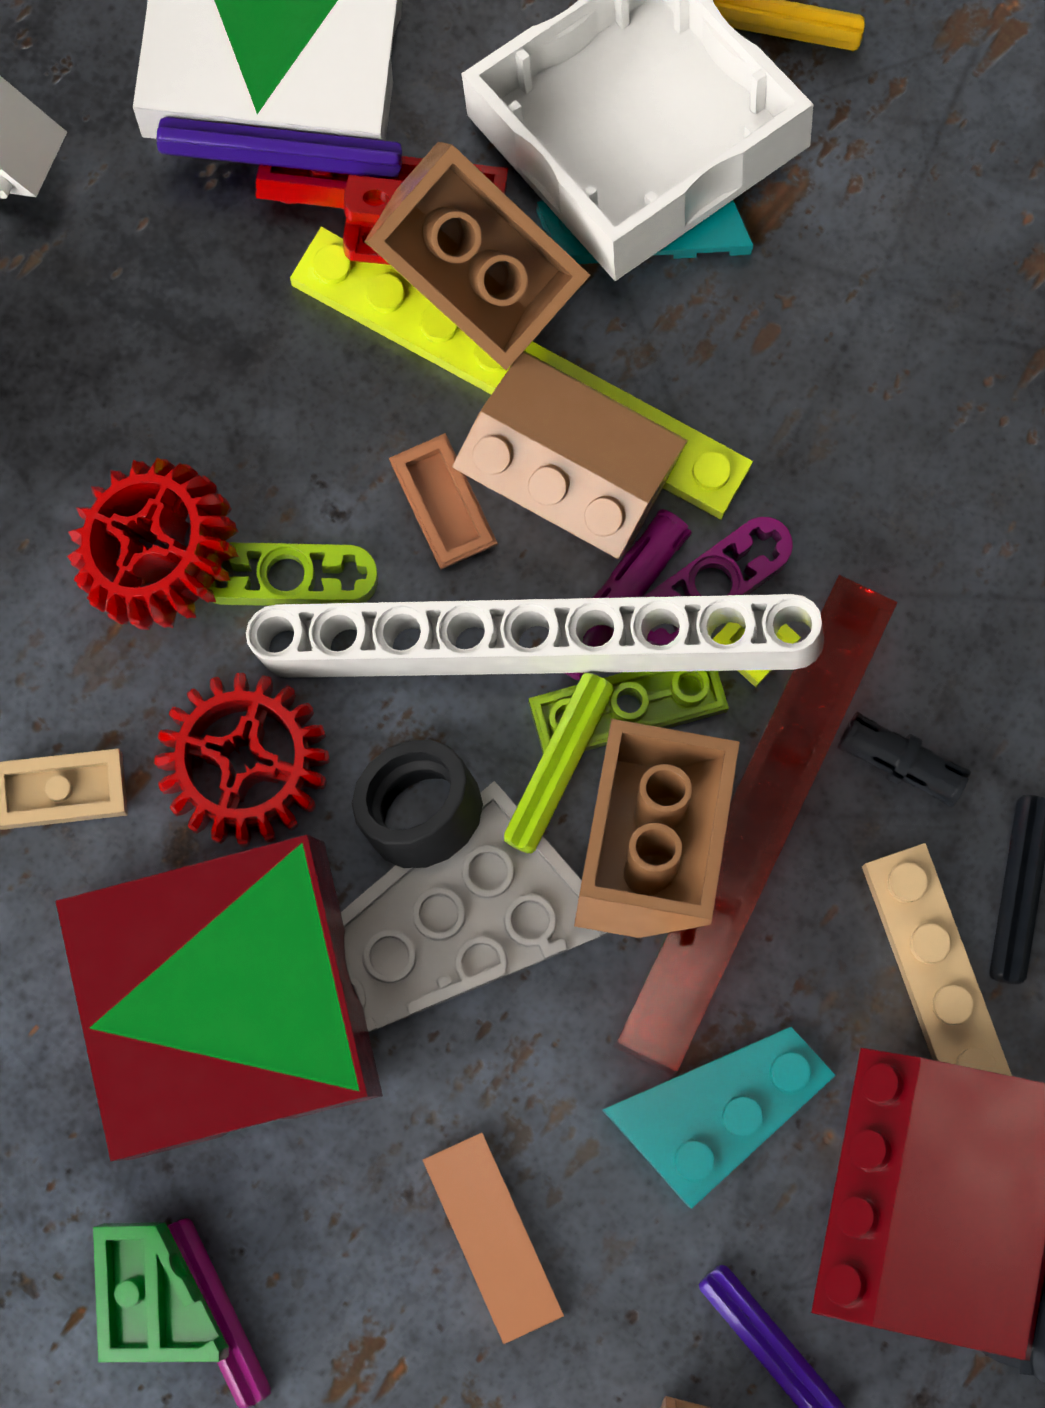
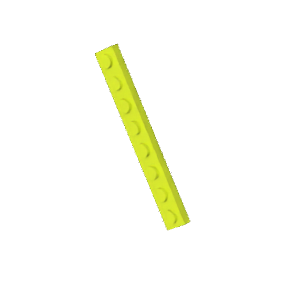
M320 227L290 276L291 285L491 395L507 373L505 369L494 361L391 265L349 260L343 251V238L323 227ZM532 341L524 351L687 439L688 442L663 489L722 520L753 463L752 460Z

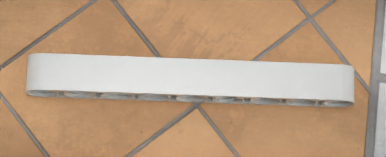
M794 594L281 604L266 606L257 611L248 622L246 630L247 644L257 658L269 671L277 676L287 678L794 670L805 668L815 662L822 653L824 645L823 625L819 609L811 600ZM798 621L808 625L811 632L801 642L786 643L776 636L780 627L787 622ZM732 622L744 627V634L735 643L724 645L718 644L711 639L713 631L723 623ZM666 623L679 628V634L675 640L667 645L657 646L646 641L651 629L657 625ZM607 625L614 629L611 639L602 646L591 647L582 643L583 636L593 626ZM542 626L549 629L548 637L539 646L525 648L518 645L521 635L530 627ZM478 627L485 630L483 639L475 647L460 649L455 646L458 636L467 628ZM410 628L421 630L420 638L414 646L406 650L393 649L394 640L399 633ZM288 630L294 631L293 641L289 647L280 652H269L270 643L277 634ZM344 630H357L356 640L352 646L343 651H331L332 641L337 634Z

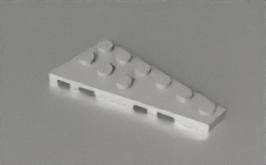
M495 781L480 793L483 801L480 823L469 842L448 860L427 868H402L395 865L341 911L345 929L344 949L347 971L353 989L362 1004L368 1033L610 934L608 932L574 926L582 880L543 836L532 854L519 851L504 841V832L517 806Z

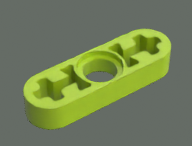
M229 542L236 548L239 556L228 559L234 571L252 572L249 560L259 559L257 578L260 590H250L251 581L248 576L230 577L231 581H228L226 588H217V584L214 581L209 588L215 596L216 602L213 603L220 605L271 606L281 604L366 603L377 589L378 574L372 556L363 548L355 545ZM283 559L295 560L304 568L303 581L297 588L290 591L278 590L268 581L271 567ZM323 560L321 565L323 573L332 574L343 572L344 563L354 562L356 563L358 573L367 574L366 579L356 580L354 590L350 591L343 590L339 579L321 578L324 590L313 591L316 577L312 561Z

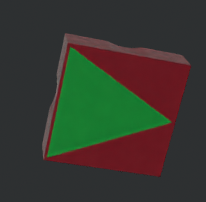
M307 834L55 901L110 1161L137 1159L220 1138L231 1131L279 1119H295L383 1096L363 1007L353 989L347 971L344 949L345 929L323 841Z

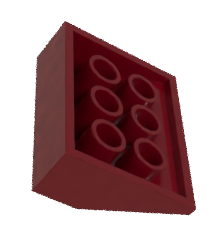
M860 1048L811 1313L1030 1361L1045 1274V1083L922 1057Z

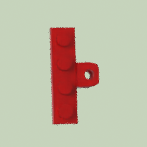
M402 156L401 171L398 178L395 179L259 165L256 175V198L280 201L287 204L300 203L344 209L346 224L343 234V251L345 256L351 261L390 265L369 245L365 244L364 241L396 189L423 158ZM473 164L506 195L508 168Z

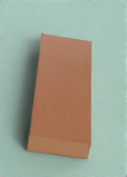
M479 1133L423 1159V1163L503 1344L564 1317L483 1133Z

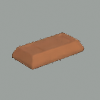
M446 433L389 458L440 570L498 545L466 475L452 468L457 456Z

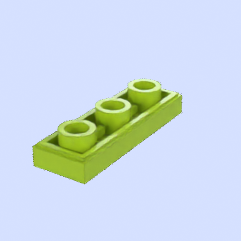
M718 671L623 672L604 677L605 680L613 685V694L585 751L607 745L611 719L668 729L726 713L729 706ZM577 685L528 698V704L543 754ZM624 695L634 696L639 701L640 708L632 713L624 712L619 708L617 700Z

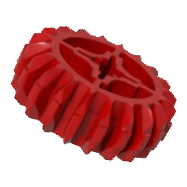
M157 457L151 467L143 461L133 460L129 477L121 471L110 470L111 486L107 490L100 486H91L93 496L97 499L91 509L89 507H76L79 516L85 520V523L81 528L68 531L71 540L80 546L67 556L71 561V565L80 570L73 580L81 590L88 593L87 599L93 607L101 612L106 611L108 617L119 624H128L130 622L139 629L150 630L154 622L163 628H173L177 612L187 619L196 618L195 601L201 598L207 603L216 602L213 591L209 589L215 579L219 582L231 581L229 573L221 567L222 562L239 557L236 548L227 541L239 532L236 528V523L227 517L232 510L228 500L221 494H218L219 490L216 489L217 485L206 476L198 475V472L187 464L178 463L175 466L167 459ZM189 514L191 523V535L187 548L185 545V535L190 525V523L186 521V518ZM143 539L153 544L158 539L169 548L164 549L153 545L149 549L138 540ZM120 543L121 552L119 559L117 561V551Z
M245 673L235 674L234 691L231 692L225 691V687L219 677L211 678L209 681L210 688L215 696L204 701L199 691L194 688L187 692V697L195 708L190 715L178 707H172L169 711L171 719L181 726L180 731L176 732L169 729L159 731V741L167 747L175 749V752L161 753L154 758V763L158 769L175 771V773L164 777L158 782L159 789L163 794L183 791L171 803V811L175 816H181L196 808L188 823L190 830L196 834L204 830L208 823L213 820L211 838L215 843L222 844L226 840L230 826L236 827V838L241 847L250 845V827L259 826L260 833L267 843L272 842L276 837L275 831L270 824L271 821L280 817L285 827L293 831L298 827L295 816L289 810L294 803L307 812H312L315 809V801L303 792L304 787L316 790L326 787L327 781L325 776L309 770L310 767L323 766L330 762V755L327 750L309 748V746L320 742L326 737L322 725H311L302 728L314 715L313 707L309 703H304L289 711L296 697L295 690L290 686H286L272 699L273 681L269 676L263 675L259 679L255 692L249 691V683ZM247 712L246 716H241L237 728L229 735L223 737L206 735L205 738L200 737L218 719L233 713ZM266 716L280 723L293 738L295 748L294 764L280 760L279 755L272 754L263 748V738L265 735L263 726ZM250 741V750L255 760L260 763H256L252 769L245 765L246 772L237 773L235 778V769L232 763L223 755L229 757L230 753L234 750L240 754L239 747L248 746ZM192 755L203 758L207 764L221 769L222 776L219 788L222 793L218 805L209 801L198 792L192 777ZM263 781L276 784L279 781L286 782L283 788L268 801L254 807L238 809L239 803L244 802L248 790L256 783Z

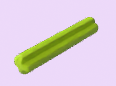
M591 673L582 675L504 832V841L513 848L530 854L536 850L613 694V685L604 678Z

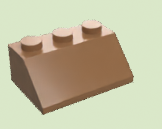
M437 142L396 189L364 241L506 371L590 276L586 270L452 144Z
M523 351L511 365L479 412L452 468L619 559L630 550L688 440Z
M611 719L579 893L575 927L642 938L711 925L739 751V741Z

